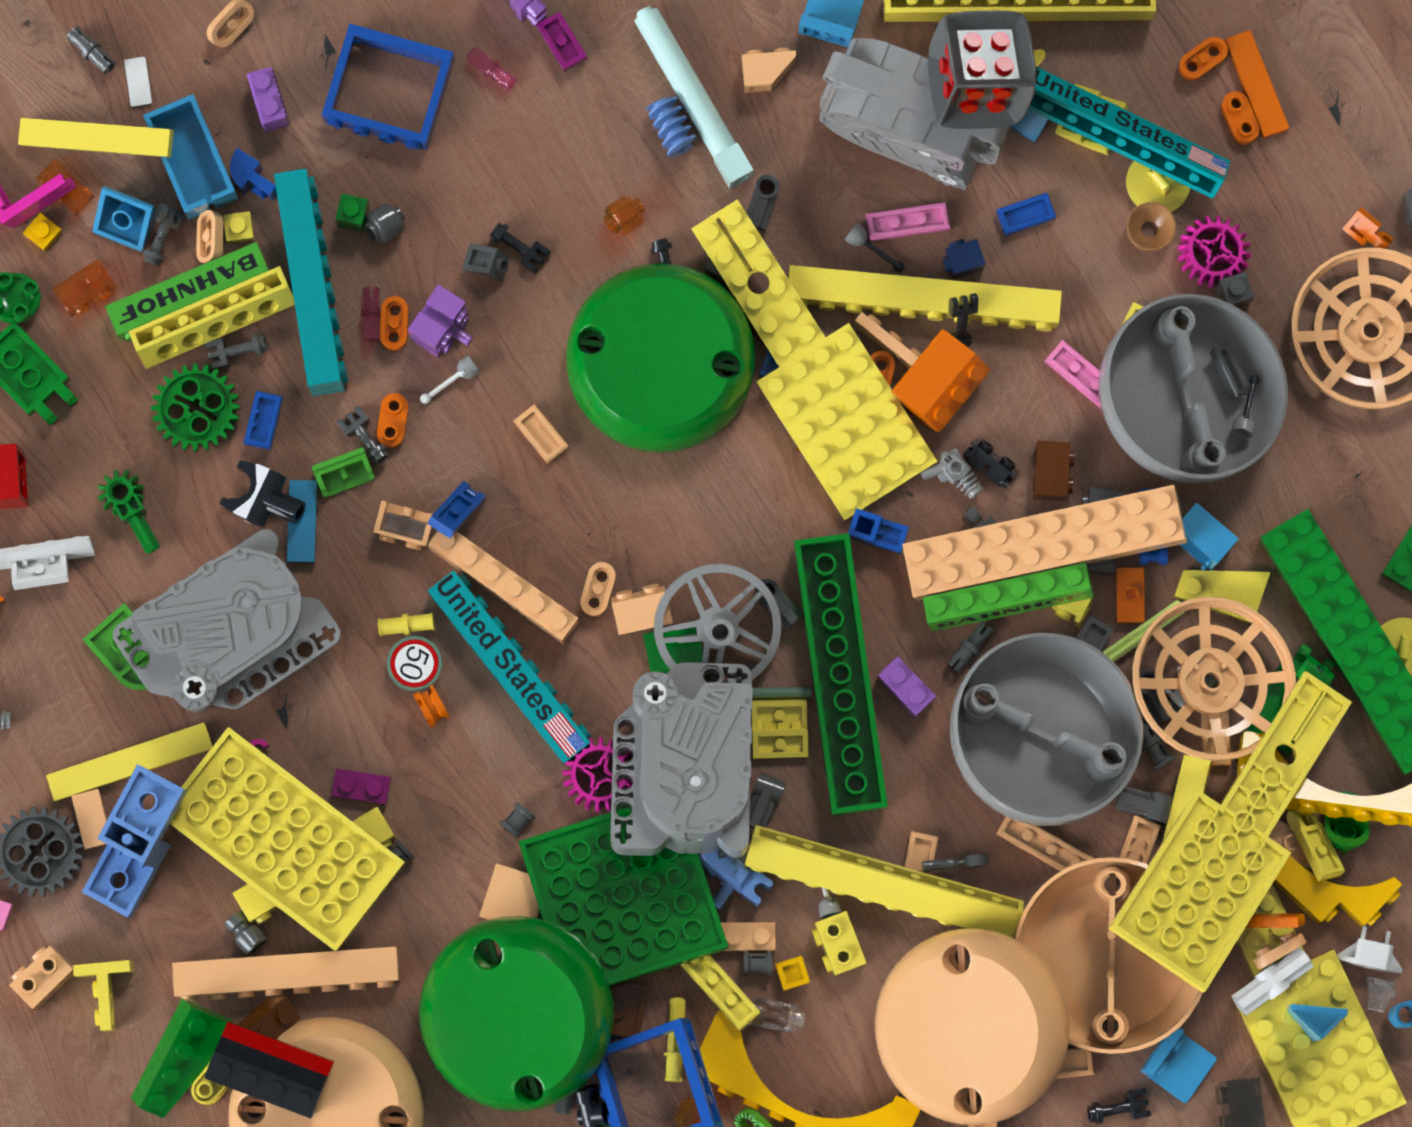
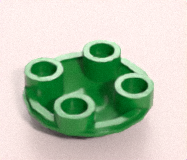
M0 273V321L12 324L26 321L36 313L40 306L41 294L37 282L24 274Z

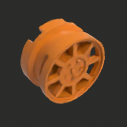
M433 684L429 686L431 690L422 693L418 691L413 696L430 728L437 726V722L441 721L442 718L446 717L448 720L450 716Z

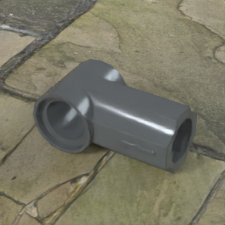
M769 174L762 175L757 179L747 211V215L756 229L762 231L767 229L780 186L776 177ZM763 183H770L774 186L775 190L772 194L765 195L760 191L759 187Z
M769 578L762 579L761 581L765 585L773 589V596L780 612L781 627L786 631L803 614L780 590L777 582ZM756 587L754 588L753 596L759 591ZM760 597L757 603L762 605L771 615L766 599Z
M1144 670L1140 673V678L1144 676L1154 678L1155 672ZM1141 689L1146 707L1157 725L1170 719L1159 702L1156 690L1147 691ZM1167 697V700H1168L1169 704H1170L1171 707L1173 708V706H1172L1170 700H1169L1168 697Z
M762 772L760 773L751 794L753 797L750 801L749 827L754 829L755 825L766 828L775 805L777 806L786 786L785 782Z
M1125 786L1117 797L1115 809L1142 816L1144 819L1157 824L1167 825L1173 797L1158 792L1147 793Z

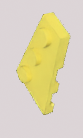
M1183 570L1174 597L1183 601L1201 597L1225 598L1244 604L1257 612L1270 572ZM1210 608L1211 611L1252 624L1244 617L1233 612Z

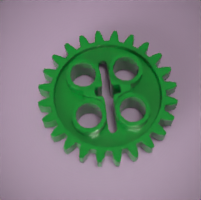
M194 363L192 371H189L183 365V373L181 374L173 369L174 378L170 379L164 376L163 378L167 383L166 386H156L161 395L152 396L158 402V405L151 406V410L159 413L152 417V420L157 423L161 422L156 428L159 433L166 431L163 439L168 441L173 438L172 446L174 448L182 443L184 452L188 450L190 445L195 453H198L200 445H203L205 450L209 451V443L211 442L219 447L218 438L221 437L228 440V436L225 433L226 430L235 432L231 421L236 422L240 420L237 415L233 414V412L241 410L240 405L233 404V402L240 399L239 395L230 394L235 390L234 384L225 386L229 378L225 375L219 379L220 371L217 368L210 374L208 365H205L202 371L199 370L197 363ZM188 385H197L198 390L194 395L187 396L184 394V390ZM175 396L184 398L194 406L199 404L203 411L216 416L217 420L213 421L197 410L193 412L187 404L175 400ZM213 397L221 398L222 401L221 405L216 409L208 407V402ZM178 407L184 409V414L181 418H171L170 414L173 409ZM206 421L208 426L205 431L200 433L194 431V426L197 422Z

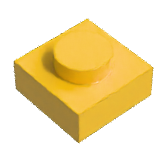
M39 213L23 234L46 252L63 231L42 213Z
M802 956L775 964L783 991L810 983Z

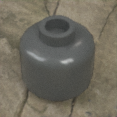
M383 203L366 215L363 228L371 241L387 244L404 231L403 220H405V217L397 206L392 207L389 204Z

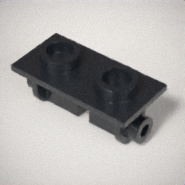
M976 438L970 443L974 449L968 447L963 453V456L966 457L965 461L980 472L986 465L990 466L991 468L985 476L999 487L1007 488L1012 482L1009 475L1014 478L1019 473L1015 468L1016 464L1006 456L1001 458L994 452L995 448L986 440L981 439L979 441Z

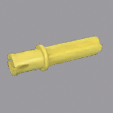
M677 997L670 999L668 1022L685 1018V999ZM674 1032L668 1034L667 1052L664 1053V1056H667L665 1081L683 1082V1060Z

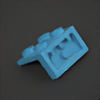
M808 0L804 14H802L798 33L848 47L853 39L864 0Z
M1178 1028L1169 1037L1159 1042L1140 1069V1072L1181 1102L1187 1103L1217 1058L1183 1034V1029Z

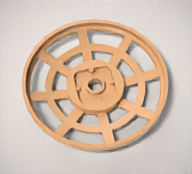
M1360 248L1332 257L1320 265L1308 277L1300 289L1293 306L1291 339L1294 353L1301 368L1310 381L1322 392L1334 400L1352 407L1386 409L1412 401V391L1404 396L1387 401L1384 389L1385 385L1401 380L1412 371V356L1399 348L1404 334L1412 333V322L1403 323L1401 315L1396 310L1404 298L1412 307V292L1410 291L1412 289V272L1402 284L1388 277L1369 275L1368 258L1392 261L1411 271L1412 258L1394 250ZM1357 260L1358 276L1342 281L1331 291L1318 281L1323 274L1335 266L1347 261ZM1370 284L1383 285L1396 292L1388 302L1371 298ZM1359 285L1360 300L1352 303L1349 307L1336 297L1344 290ZM1311 289L1322 299L1315 315L1314 331H1298L1300 310L1306 295ZM1328 306L1341 316L1338 328L1335 330H1322L1323 317ZM1367 324L1376 326L1378 335L1374 338L1367 337L1364 333V326ZM1324 341H1339L1342 349L1345 351L1346 354L1337 364L1329 356ZM1300 342L1316 343L1320 357L1331 370L1323 382L1307 364ZM1394 357L1405 365L1404 368L1395 374L1382 378L1381 362ZM1354 360L1369 364L1371 379L1354 376L1347 373L1346 370ZM1339 378L1355 385L1373 387L1375 402L1350 399L1338 394L1331 388Z
M1219 597L1189 599L1164 611L1149 625L1141 637L1132 667L1136 700L1150 727L1162 740L1176 750L1191 757L1210 761H1227L1252 754L1261 738L1246 748L1227 753L1224 737L1235 735L1251 724L1266 732L1271 723L1259 714L1266 701L1268 684L1284 682L1283 703L1296 684V673L1291 654L1277 629L1254 609L1237 601ZM1210 608L1233 612L1244 617L1252 624L1242 636L1228 628L1210 625ZM1198 609V626L1187 628L1176 634L1172 639L1160 628L1164 622L1175 615L1188 610ZM1260 631L1267 636L1275 648L1283 671L1266 673L1260 655L1250 644ZM1211 634L1223 636L1232 640L1235 644L1228 652L1212 648ZM1199 635L1200 650L1188 657L1177 644L1186 638ZM1153 636L1163 649L1156 662L1154 678H1140L1142 655L1148 641ZM1243 651L1252 660L1257 674H1243L1241 666L1236 661ZM1169 654L1181 665L1177 678H1163V669ZM1206 675H1212L1216 678V688H1209L1205 684L1204 678ZM1258 685L1257 699L1251 710L1240 701V698L1243 694L1244 686ZM1141 689L1156 690L1162 708L1172 719L1164 730L1157 725L1149 713ZM1164 690H1179L1185 704L1178 713L1169 704ZM1233 709L1244 718L1235 726L1222 729L1219 714ZM1194 710L1208 715L1210 730L1198 728L1189 724L1186 720ZM1181 727L1196 736L1212 738L1215 753H1205L1190 749L1178 743L1172 737Z

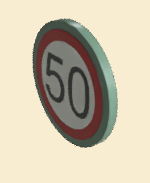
M409 636L399 640L391 648L387 657V670L390 678L400 688L408 691H421L434 684L440 676L442 657L438 648L430 640L420 636Z

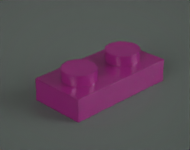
M560 11L536 25L563 72L587 60V55Z
M336 768L331 796L387 805L391 777Z

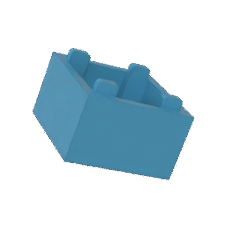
M1196 503L1183 518L1188 543L1180 544L1179 546L1203 565L1200 569L1212 571L1239 538Z

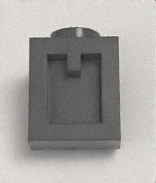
M470 243L462 269L466 272L490 276L494 280L502 282L504 274L508 270L509 256L497 248Z

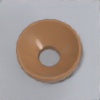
M1146 202L1135 207L1131 211L1126 223V232L1131 243L1140 250L1155 252L1166 247L1172 241L1176 231V222L1171 211L1162 204L1155 202ZM1146 223L1153 224L1157 228L1156 236L1152 238L1145 237L1141 232L1142 226Z

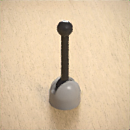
M856 223L845 238V241L852 246L864 244L893 265L895 271L901 272L904 269V264L901 261H895L867 240V232L860 224Z
M1252 375L1249 378L1250 389L1244 415L1237 417L1232 425L1231 433L1239 438H1251L1254 433V422L1249 417L1255 387L1260 382V378L1257 375Z

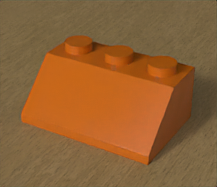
M942 329L891 390V393L922 425L940 433L991 370L976 353Z

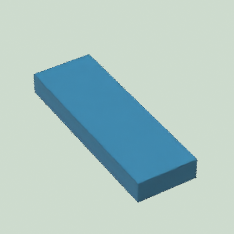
M289 480V495L305 501L306 506L304 515L297 524L288 521V563H315L318 490L316 480Z

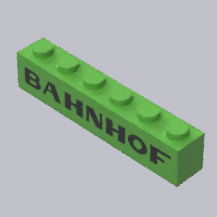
M257 242L106 305L105 308L121 341L126 339L129 342L132 339L128 331L265 273L269 269Z
M1086 563L926 596L923 597L927 624L932 632L1095 597L1089 569Z

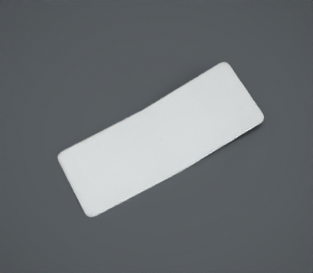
M138 57L124 60L130 105L134 107L151 104L152 99L146 58Z

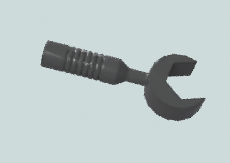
M988 853L964 856L963 860L946 858L922 861V871L954 869L959 865H965V868L990 865Z

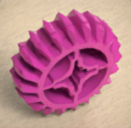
M1217 215L1213 223L1209 216H1205L1204 224L1197 219L1194 222V227L1188 226L1185 231L1188 235H1181L1180 240L1184 244L1178 245L1177 251L1185 253L1178 257V261L1187 262L1181 269L1183 272L1192 271L1188 277L1189 280L1197 276L1199 277L1197 283L1199 286L1206 280L1208 281V288L1212 289L1215 281L1218 284L1219 280L1243 273L1241 269L1246 270L1249 264L1245 260L1251 258V253L1244 250L1249 249L1251 244L1250 242H1242L1247 234L1246 232L1237 233L1240 228L1239 224L1232 228L1229 226L1231 223L1230 218H1227L1223 224L1221 223V217ZM1206 233H1218L1214 240L1208 241L1203 239L1201 241L1197 239ZM1225 238H1228L1233 244L1235 256L1232 255V251L1225 247ZM1219 242L1217 255L1209 262L1212 256L1210 255L1211 249ZM1193 248L1197 249V253L1203 256V267L1196 261ZM1217 263L1232 265L1223 271H1210L1212 266Z
M599 737V745L594 746L592 738H589V748H583L582 752L574 755V761L568 760L565 763L566 766L571 767V770H563L562 775L571 777V779L564 781L563 785L564 787L573 786V789L567 793L569 797L575 794L579 795L575 800L576 805L581 804L583 799L586 800L585 810H589L591 804L595 803L596 812H600V804H605L607 811H611L612 793L603 797H596L601 786L605 784L612 785V773L608 770L610 757L613 756V739L609 740L608 746H603L604 739ZM593 753H603L599 762L595 765H584L581 763L584 758ZM625 753L622 756L620 754L618 759L626 763L625 761L630 759L632 755ZM603 762H605L603 766L604 774L608 778L606 777L605 780L601 778L602 781H598L596 784L595 775L590 771L593 772L595 769L598 771L597 768H602ZM577 771L591 779L588 794L577 783ZM621 780L617 786L625 790V788H631L632 783L628 782V780Z

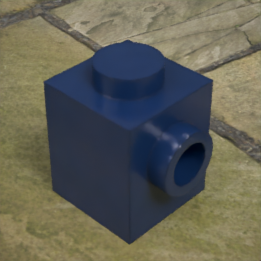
M964 239L951 242L949 247L946 248L942 263L945 272L951 273L952 279L984 270L985 261L977 239L967 242Z

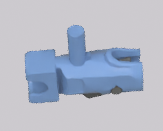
M722 849L708 854L702 855L701 853L699 855L702 867L711 877L716 876L722 881L721 886L723 887L713 899L718 910L721 909L733 890L738 892L742 898L753 906L758 907L761 898L755 894L754 889L761 886L766 890H770L774 885L773 881L762 873L744 866L746 854L734 858L727 855Z

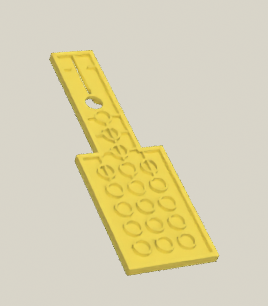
M738 199L691 228L779 366V368L756 383L844 521L854 515L856 508L864 509L937 462L899 400L891 393L892 389L851 325L848 323L831 335L824 336ZM754 273H763L769 279V287L762 294L753 293L748 288V279Z
M1307 671L1303 672L1221 804L1198 789L1194 792L1108 929L1204 993L1289 858L1291 852L1268 836L1352 702ZM1287 745L1292 748L1294 756L1292 764L1282 765L1276 760L1275 749L1277 746Z
M1273 884L1254 914L1286 913ZM1245 928L1237 943L1253 977L1269 966L1267 965L1258 970L1253 962L1257 958L1255 952L1269 944L1272 949L1280 945L1279 938L1290 933L1294 928ZM1331 950L1312 959L1311 962L1314 967L1290 983L1291 986L1272 1000L1268 999L1246 1016L1239 1010L1293 1127H1357L1407 1103L1335 950ZM1281 957L1280 959L1274 961L1273 963L1276 964L1277 962H1279L1280 960H1282L1283 957ZM1287 1005L1348 1009V1013L1322 1040L1312 1041L1288 1013Z

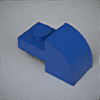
M237 148L230 161V173L237 189L245 195L249 188L252 187L251 192L264 200L268 197L274 201L277 196L276 185L259 175L263 170L261 163Z
M856 508L848 533L850 538L864 545L901 554L903 550L902 544L906 541L909 527Z

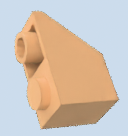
M777 48L773 50L774 52L763 53L762 50H750L747 54H743L742 74L744 93L772 91L796 63V50L790 51L789 48Z

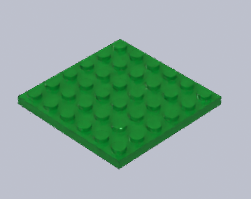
M626 807L617 810L616 813L620 817H627L632 811ZM611 812L518 841L542 919L564 928L586 945L600 963L610 987L729 949L698 854H680L666 847L660 853L652 856L617 854L612 849L610 842ZM621 827L620 843L626 844V827Z

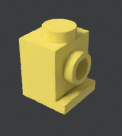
M1092 599L1053 606V610L1056 611L1055 615L1063 620L1070 621L1071 618L1074 619L1075 626L1081 628L1092 606Z

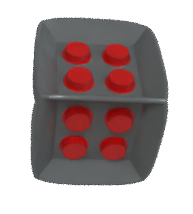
M999 10L963 11L948 14L940 20L929 46L928 75L932 103L940 126L954 129L1001 128L1015 125L1024 118L1034 97L1036 83V65L1032 38L1024 14Z

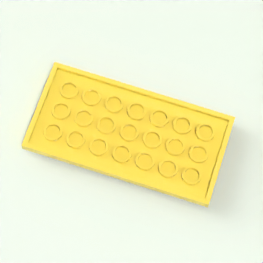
M229 727L182 785L181 788L187 790V793L170 822L178 831L336 952L405 864L402 859Z

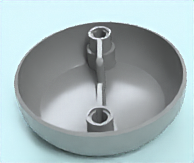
M1180 294L1164 297L1149 303L1135 312L1113 336L1105 351L1099 373V397L1102 412L1112 435L1120 447L1143 468L1165 479L1180 483H1211L1244 471L1264 455L1274 443L1286 415L1288 403L1286 372L1274 343L1263 328L1244 311L1223 300L1206 295ZM1225 345L1248 393L1250 389V376L1257 375L1260 378L1259 384L1255 387L1249 417L1254 422V433L1251 438H1239L1231 433L1234 420L1244 415L1248 393L1245 396L1239 397L1229 396L1210 355L1212 348L1215 346Z
M1034 633L1014 637L998 644L986 652L970 668L957 690L952 705L950 741L956 764L964 780L984 803L1000 814L1022 823L1037 826H1056L1076 822L1099 812L1122 792L1130 781L1141 755L1143 720L1130 682L1109 657L1088 643L1070 636L1055 633ZM975 696L983 697L987 703L977 699ZM1102 754H1105V755L1111 757L1115 762H1113V761H1111V760H1109V759L1104 758V756H1102Z

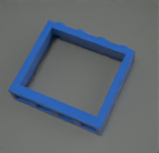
M349 23L322 111L324 122H327V125L334 126L335 129L341 130L342 127L353 129L352 132L360 136L368 137L369 134L378 136V139L385 143L394 144L396 141L404 143L405 147L411 150H420L421 148L428 150L455 61L454 52ZM354 43L441 66L421 133L334 110Z
M679 1018L609 1044L606 1054L595 1074L598 1075L601 1085L599 1086L600 1096L607 1104L609 1111L607 1119L611 1127L629 1126L607 1056L674 1032L701 1122L688 1127H724L691 1019Z

